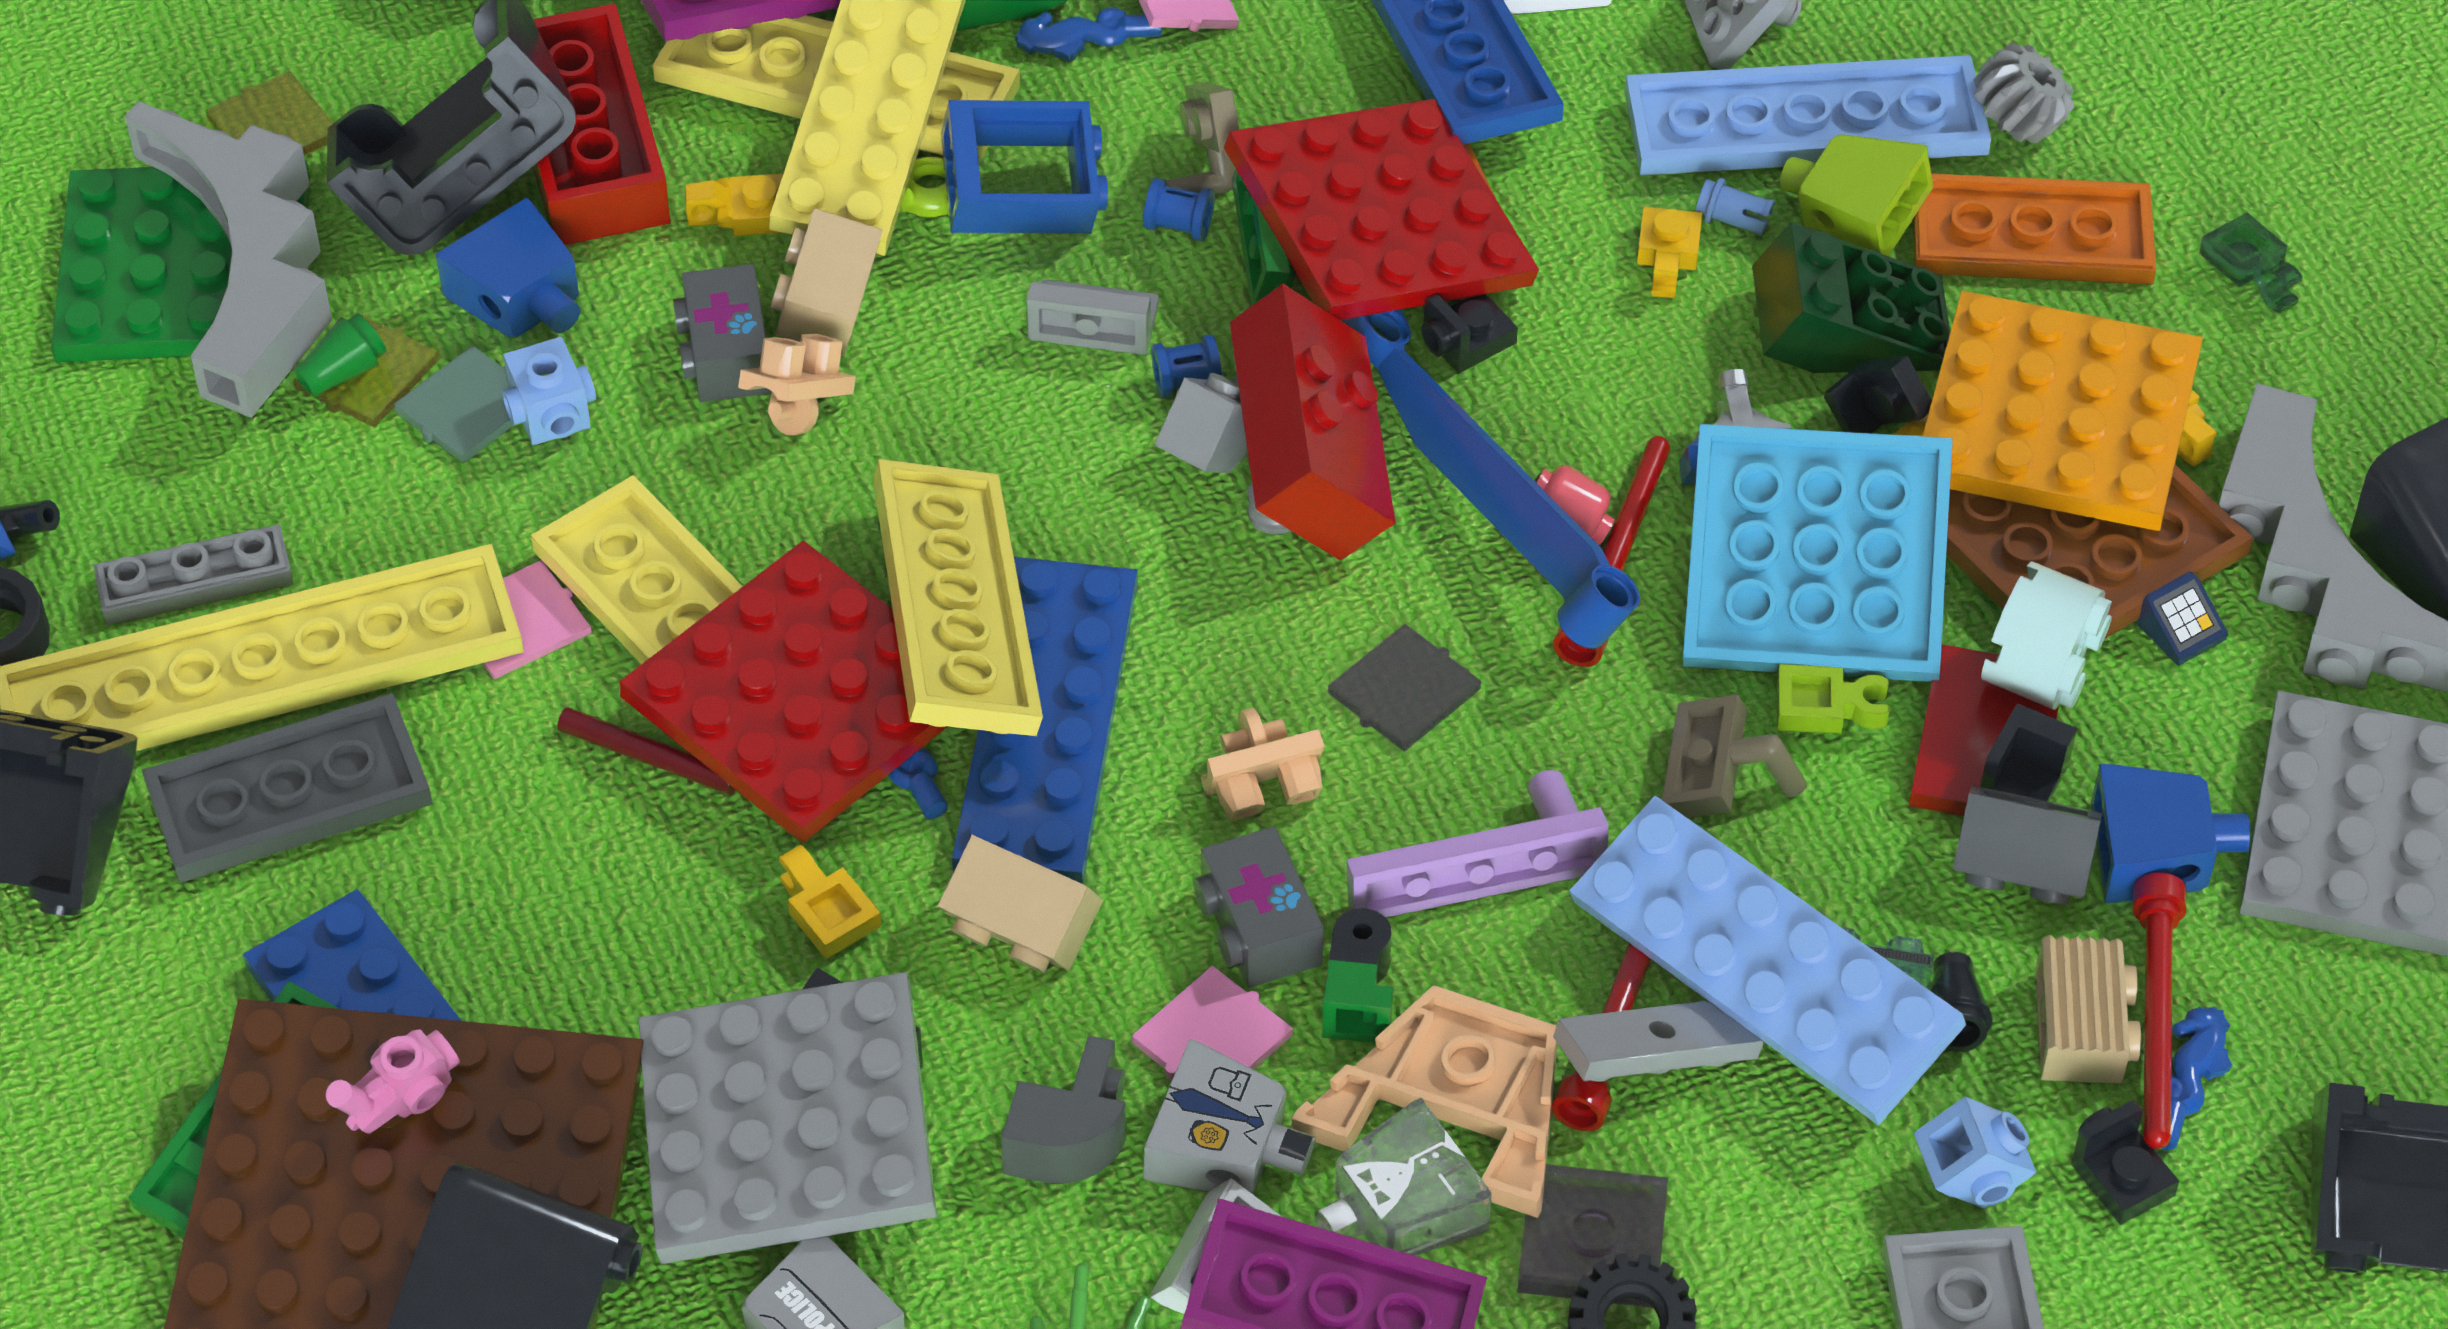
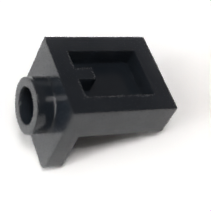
M1436 293L1425 299L1424 324L1421 327V332L1428 349L1435 356H1442L1459 374L1516 344L1518 327L1486 294L1468 297L1450 307Z
M1908 356L1862 361L1824 393V399L1841 430L1851 433L1872 434L1881 425L1920 421L1929 414L1932 399Z
M2134 1100L2114 1110L2108 1107L2102 1108L2090 1115L2078 1130L2079 1134L2071 1162L2072 1167L2119 1225L2174 1197L2179 1185L2177 1177L2154 1149L2145 1143L2143 1136L2138 1131L2143 1110Z

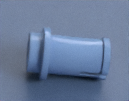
M1721 177L1717 182L1707 179L1701 190L1695 212H1703L1702 215L1705 216V223L1711 224L1713 219L1763 237L1769 221L1747 214L1746 210L1768 217L1772 215L1775 201L1726 186V179Z

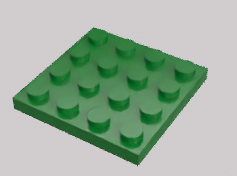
M305 160L306 169H307V174H308V179H309V184H310V172H309L308 162H307V160ZM154 167L70 171L52 337V350L56 362L191 356L213 324L228 287L232 248L222 226L203 202L170 175ZM310 186L296 201L307 209Z

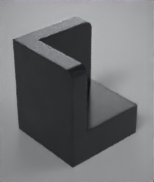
M2017 703L1986 758L1980 787L2050 801L2068 768L2077 728Z

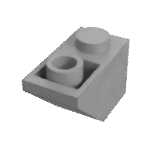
M1210 373L1208 379L1184 378L1154 445L1204 472L1230 473L1248 454L1237 375H1235L1233 380L1216 373Z

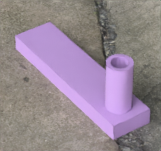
M1556 770L1540 772L1530 780L1527 787L1540 820L1347 859L1349 910L1367 908L1377 911L1386 918L1582 877L1608 848L1607 820L1601 807L1584 811L1578 810L1562 773Z

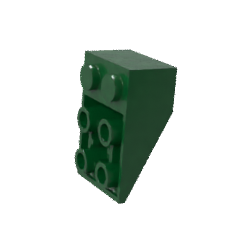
M1790 222L1752 265L1764 356L1813 373L1850 372L1862 361L1908 356L1916 371H1940L1950 336L1941 275L1794 222Z

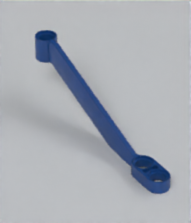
M1402 309L1341 320L1366 337L1370 363L1378 369L1416 447L1563 596L1565 603L1558 609L1557 618L1564 633L1573 642L1589 649L1600 648L1639 605V591L1632 579L1623 571L1610 566L1602 548L1405 352L1404 346L1410 340L1411 330ZM1372 327L1383 333L1387 339L1380 336Z

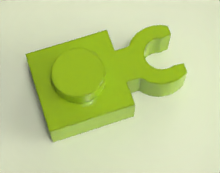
M1779 664L1777 675V730L1841 734L1844 719H1852L1856 724L1868 729L1884 728L1887 726L1889 705L1871 704L1867 700H1886L1888 678L1879 675H1867L1855 682H1843V668Z

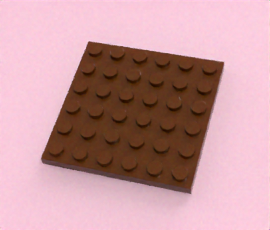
M238 999L164 1329H387L439 1185L448 1168L455 1162L488 1171L615 1220L642 1073L641 1054L644 1044L643 1039ZM421 1029L426 1036L434 1030L439 1031L457 1054L460 1064L449 1071L452 1081L446 1088L443 1097L431 1109L421 1114L412 1113L406 1118L397 1114L371 1134H367L360 1128L356 1131L351 1130L346 1124L349 1115L327 1102L326 1090L328 1086L336 1080H344L355 1085L372 1069L370 1062L372 1055L387 1040L396 1036H406L413 1030ZM599 1306L594 1321L592 1323L591 1329H596Z

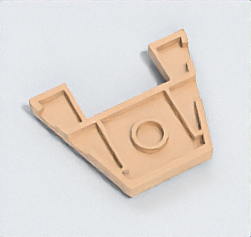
M1433 985L1375 1038V1048L1355 1066L1346 1064L1330 1079L1331 1088L1312 1105L1306 1101L1295 1111L1291 1118L1292 1129L1315 1136V1142L1349 1153L1376 1102L1383 1100L1501 1140L1479 1183L1480 1199L1538 1218L1542 1211L1558 1049V1043L1553 1037L1556 1025Z

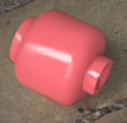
M1562 465L1555 468L1553 472L1543 468L1534 481L1600 546L1615 521L1614 518L1606 514L1611 498L1609 491L1572 466Z

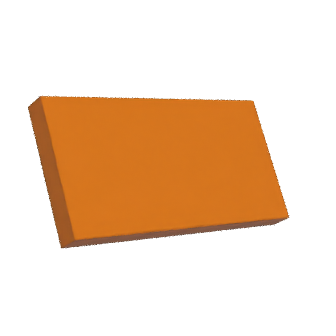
M1931 174L1933 188L1912 219L1914 266L1926 268L1938 275L2131 284L2154 283L2156 259L2151 188L2149 183Z

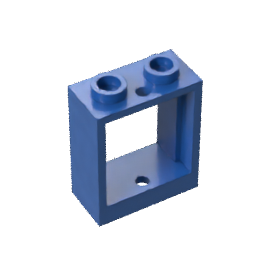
M948 100L941 130L951 233H1092L1098 210H1106L1108 183L1106 175H1097L1096 160L1101 158L1102 132L1100 125H1092L1089 101ZM977 146H1067L1072 194L982 193Z

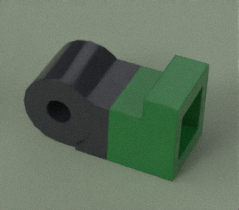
M1367 908L1352 909L1343 913L1336 920L1332 934L1323 1001L1322 1038L1376 1043L1375 1038L1391 1024L1393 987L1378 985L1387 976L1390 968L1391 926L1387 919L1377 911Z

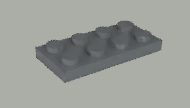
M393 693L142 770L179 883L433 804L429 785Z

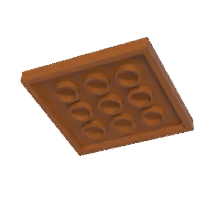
M2176 465L2172 475L2160 531L1951 489L1949 495L1946 555L2002 610H2004L2020 576L2028 578L2027 565L2033 561L2105 591L2104 598L2112 601L2108 615L2112 616V620L2105 639L2139 619L2143 600L2152 591L2190 571L2202 582L2250 554L2253 537L2233 518H2230L2227 512Z

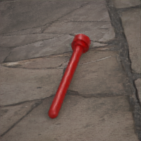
M1654 436L1648 440L1603 550L1609 565L1621 571L1624 568L1670 452L1669 441L1662 436ZM1559 626L1553 641V647L1557 655L1567 663L1580 667H1591L1601 660L1608 640L1600 648H1585L1573 642Z
M2150 873L2137 879L2133 885L2132 910L2140 925L2146 929L2143 1138L2149 1147L2161 1149L2167 1146L2171 1139L2173 929L2178 926L2179 921L2186 914V885L2180 878L2172 874Z
M1628 943L1602 1013L1632 1010L1651 959L1630 943ZM1574 1071L1571 1076L1564 1078L1559 1085L1552 1103L1553 1114L1561 1123L1579 1131L1598 1130L1602 1127L1612 1102L1608 1082L1583 1081L1579 1073Z

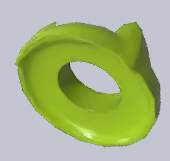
M927 156L916 159L901 204V210L920 217H939L949 214L946 182L936 188H924L915 183L919 178L926 175H938L945 178L943 157Z

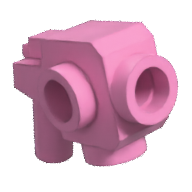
M421 1029L413 1030L406 1036H396L384 1042L371 1057L372 1069L355 1085L344 1080L332 1082L326 1090V1100L331 1106L349 1115L346 1124L351 1130L356 1131L360 1128L363 1132L371 1134L397 1114L406 1118L412 1113H424L436 1105L452 1081L449 1071L460 1064V1060L451 1045L439 1031L434 1030L426 1036Z

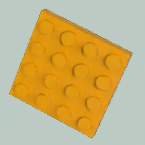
M1961 291L1922 437L1952 438L1951 490L2160 531L2203 337Z

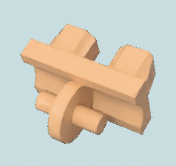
M820 334L801 335L800 342L779 337L763 338L760 367L741 369L738 388L745 390L767 388L773 393L769 401L768 414L773 425L781 433L795 436L809 432L816 424L819 411V403L816 398L853 394L856 376L839 372L843 343L841 340Z
M1252 707L1239 711L1240 730L1220 735L1221 746L1225 754L1207 759V774L1201 776L1206 797L1217 794L1226 815L1233 822L1255 816L1263 811L1265 802L1258 784L1262 781L1278 777L1287 805H1296L1318 798L1322 790L1318 762L1325 746L1319 729L1287 737L1283 719L1262 724L1256 709Z

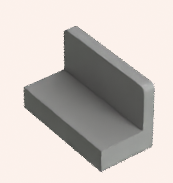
M1043 280L1041 283L1031 281L1027 296L1028 340L1147 355L1159 307V298L1157 294L1054 280Z

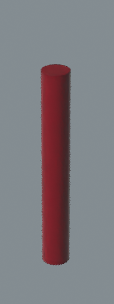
M566 707L560 714L557 724L558 731L728 795H732L735 791L732 786L685 750L570 707Z

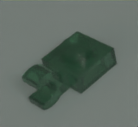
M2248 212L2202 236L2199 254L2238 287L2253 280L2257 284L2260 295L2266 305L2277 313H2281L2298 303L2299 298L2288 289L2301 282L2303 276L2295 266L2285 262L2287 245Z

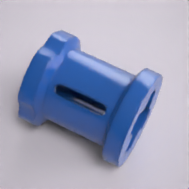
M1154 178L1148 190L1144 207L1143 227L1152 231H1156L1158 226L1191 233L1193 240L1204 241L1208 234L1214 211V190L1203 188L1198 193L1167 186L1163 179Z
M1212 334L1202 336L1199 343L1165 348L1162 343L1151 346L1153 374L1157 391L1161 398L1171 397L1173 390L1180 388L1184 378L1208 379L1210 373L1222 375L1219 352Z

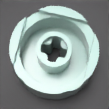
M2031 561L2027 565L2028 578L2020 576L1991 640V642L2002 646L1996 662L1985 659L1981 679L2054 710L2060 704L2072 709L2086 679V673L2082 672L2086 660L2083 657L2087 648L2094 651L2100 649L2112 620V616L2108 615L2112 601L2104 598L2105 591Z

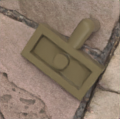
M1209 82L1184 86L1187 101L1180 102L1179 107L1183 130L1187 137L1193 136L1194 144L1207 148L1211 171L1165 180L1167 186L1198 193L1203 188L1213 189L1215 194L1229 192L1233 189L1232 177L1234 166L1224 150V145L1229 131L1239 130L1233 90Z
M1738 694L1678 703L1662 801L1686 818L1731 812L1738 765L1764 762L1783 794L1788 797H1794L1802 793L1806 787V780L1778 736L1768 734L1743 738L1747 709Z

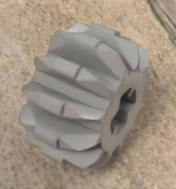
M2011 42L2004 49H1999L1980 67V72L1973 79L1977 89L1974 97L1977 102L1985 106V117L1992 118L1998 124L1999 131H2009L2013 138L2019 142L2026 139L2037 144L2044 137H2049L2068 119V114L2075 107L2071 97L2074 90L2068 82L2063 80L2062 75L2064 71L2055 68L2050 63L2048 55L2042 57L2029 44L2022 47Z

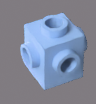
M562 336L503 354L509 387L502 390L504 405L512 425L523 423L532 446L553 439L564 438L573 433L591 428L587 403L596 400L593 382L585 365L575 367Z
M1966 1096L1914 1132L1935 1189L1949 1197L1958 1198L1983 1209L2007 1200L2012 1196L2017 1186L2037 1173L2026 1148L2029 1145V1137L2021 1122L2007 1111H1999Z

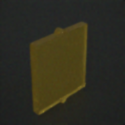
M291 71L283 73L254 88L246 86L242 89L241 94L205 110L207 119L215 129L227 133L234 139L238 140L251 125H254L274 134L286 135L295 142L302 144L304 156L327 145L328 127L333 124L332 120Z
M361 315L378 333L386 346L387 352L377 359L379 362L378 367L326 390L315 399L327 404L329 411L332 413L344 412L376 428L393 410L394 404L407 395L439 361L438 351L405 336L402 328L392 330ZM295 378L293 380L295 389L311 396Z

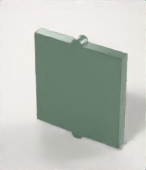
M475 346L468 348L394 404L395 412L421 431L425 442L434 441L463 464L514 426L508 417L502 396V390L509 388L505 366H500Z

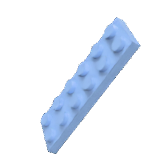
M1971 55L1626 75L1625 96L1640 175L1784 167L1790 157H1797L1816 163L1831 139L1840 134L1927 146L1929 158L1989 155L1991 135L1987 119L1984 115V107L1974 97L1977 89L1973 79L1976 77Z
M1654 796L1569 890L1575 904L1878 1126L1966 1026L1963 1014L1657 796Z

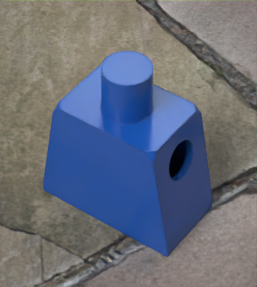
M528 198L523 199L436 253L442 294L454 304L508 337H518L540 322H543L555 333H563L569 330L579 318L580 307L574 302L579 295L574 259L567 247Z
M2099 764L2091 799L2092 811L2102 813L2096 845L2105 903L2132 901L2134 883L2140 877L2150 873L2172 874L2185 883L2186 892L2200 891L2209 886L2217 853L2248 851L2250 823L2247 813H2212L2207 781L2202 777L2122 765Z

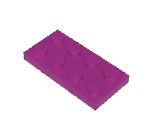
M1218 1198L1180 1329H1474L1487 1277Z

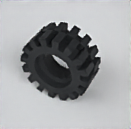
M1624 1253L1615 1255L1614 1263L1606 1265L1604 1259L1593 1265L1592 1274L1589 1277L1584 1274L1579 1280L1576 1293L1572 1295L1570 1302L1568 1329H1606L1604 1316L1613 1303L1624 1298H1638L1650 1304L1658 1315L1659 1329H1695L1697 1309L1695 1299H1690L1688 1296L1689 1285L1683 1277L1678 1281L1673 1277L1674 1268L1663 1261L1659 1268L1651 1264L1652 1256L1641 1253L1639 1261H1628V1255Z

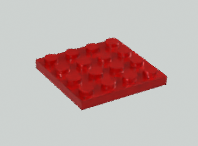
M1435 99L1229 131L1224 150L1285 252L1314 304L1339 320L1425 305V299L1436 293L1444 301L1528 287L1532 286L1539 268L1458 136L1452 134Z
M804 540L620 680V697L801 843H805L948 727H935L929 724L910 722L893 609Z

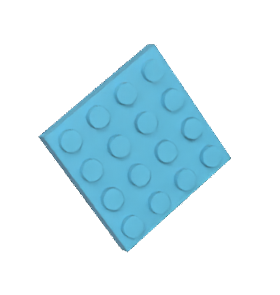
M1700 424L1683 667L1778 672L1779 664L1840 667L1843 668V677L1861 678L1867 675H1879L1892 680L1924 682L1939 680L1952 438Z

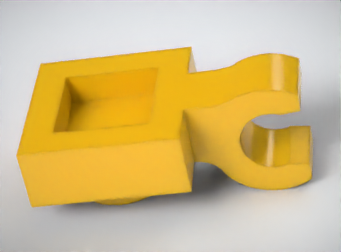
M1643 206L1637 265L1654 266L1651 296L1675 299L1678 269L1696 271L1703 212Z
M802 845L779 857L780 864L787 871L780 876V881L792 896L788 899L789 914L825 959L881 927L880 911L843 867L826 877L810 853Z

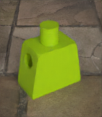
M1840 134L1831 139L1816 163L1797 157H1790L1783 167L1780 186L1783 191L1798 195L1805 227L1826 232L1833 237L1866 249L1876 250L1883 255L1889 256L1931 192L1933 181L1927 146Z

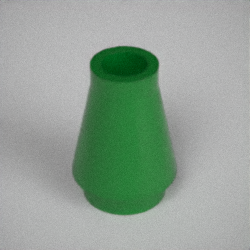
M356 313L348 320L341 317L304 361L292 371L302 387L313 398H317L326 390L378 367L379 362L377 359L384 355L387 349L370 323L360 314Z

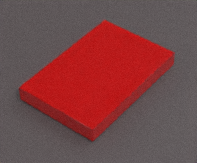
M1942 644L1939 680H1932L1909 806L1964 816L1971 786L1980 787L1986 758L2016 704L2018 703L2056 720L2059 706L2054 710L1983 681L1981 674L1985 659L1996 662L1999 654Z

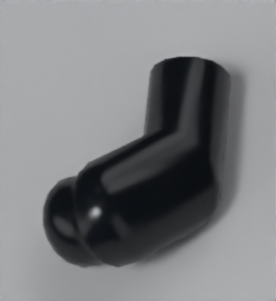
M51 500L6 505L0 507V521L11 541L28 534L55 530L59 525L60 512L57 505Z

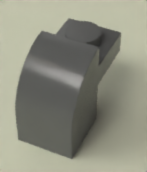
M1088 1036L1072 1091L1018 1081L1001 1137L1004 1175L1053 1184L1072 1183L1098 1174L1116 1159L1126 1141L1125 1101H1121L1125 1083V1070L1115 1068L1114 1040Z

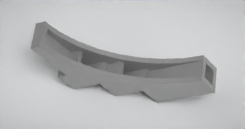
M138 101L125 115L134 158L170 175L197 196L222 226L232 248L227 290L213 324L191 355L199 395L201 398L252 418L332 321L325 280L307 269L321 253L313 211L296 202L310 186L302 144L295 142L286 135L274 134L254 125H251L237 140L223 131L211 130L183 119L172 111L160 110Z
M2257 383L2219 506L2230 515V518H2233L2253 537V540L2272 545L2257 600L2280 606L2286 610L2299 611L2318 617L2302 673L2320 677L2332 683L2345 684L2365 690L2371 671L2393 677L2398 681L2411 682L2448 693V621L2420 607L2384 580L2350 544L2328 509L2314 465L2312 429L2317 399Z

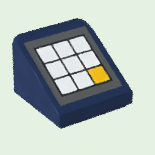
M2192 571L2152 591L2143 600L2138 626L2177 666L2227 640L2228 632L2200 580Z

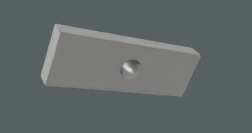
M280 524L93 565L106 625L294 584Z
M1708 1000L1560 1018L1553 1036L1583 1081H1606L1611 1077L1642 1073L1662 1074L1673 1069L1704 1065L1722 1066L1728 1062L1758 1059L1764 1041Z

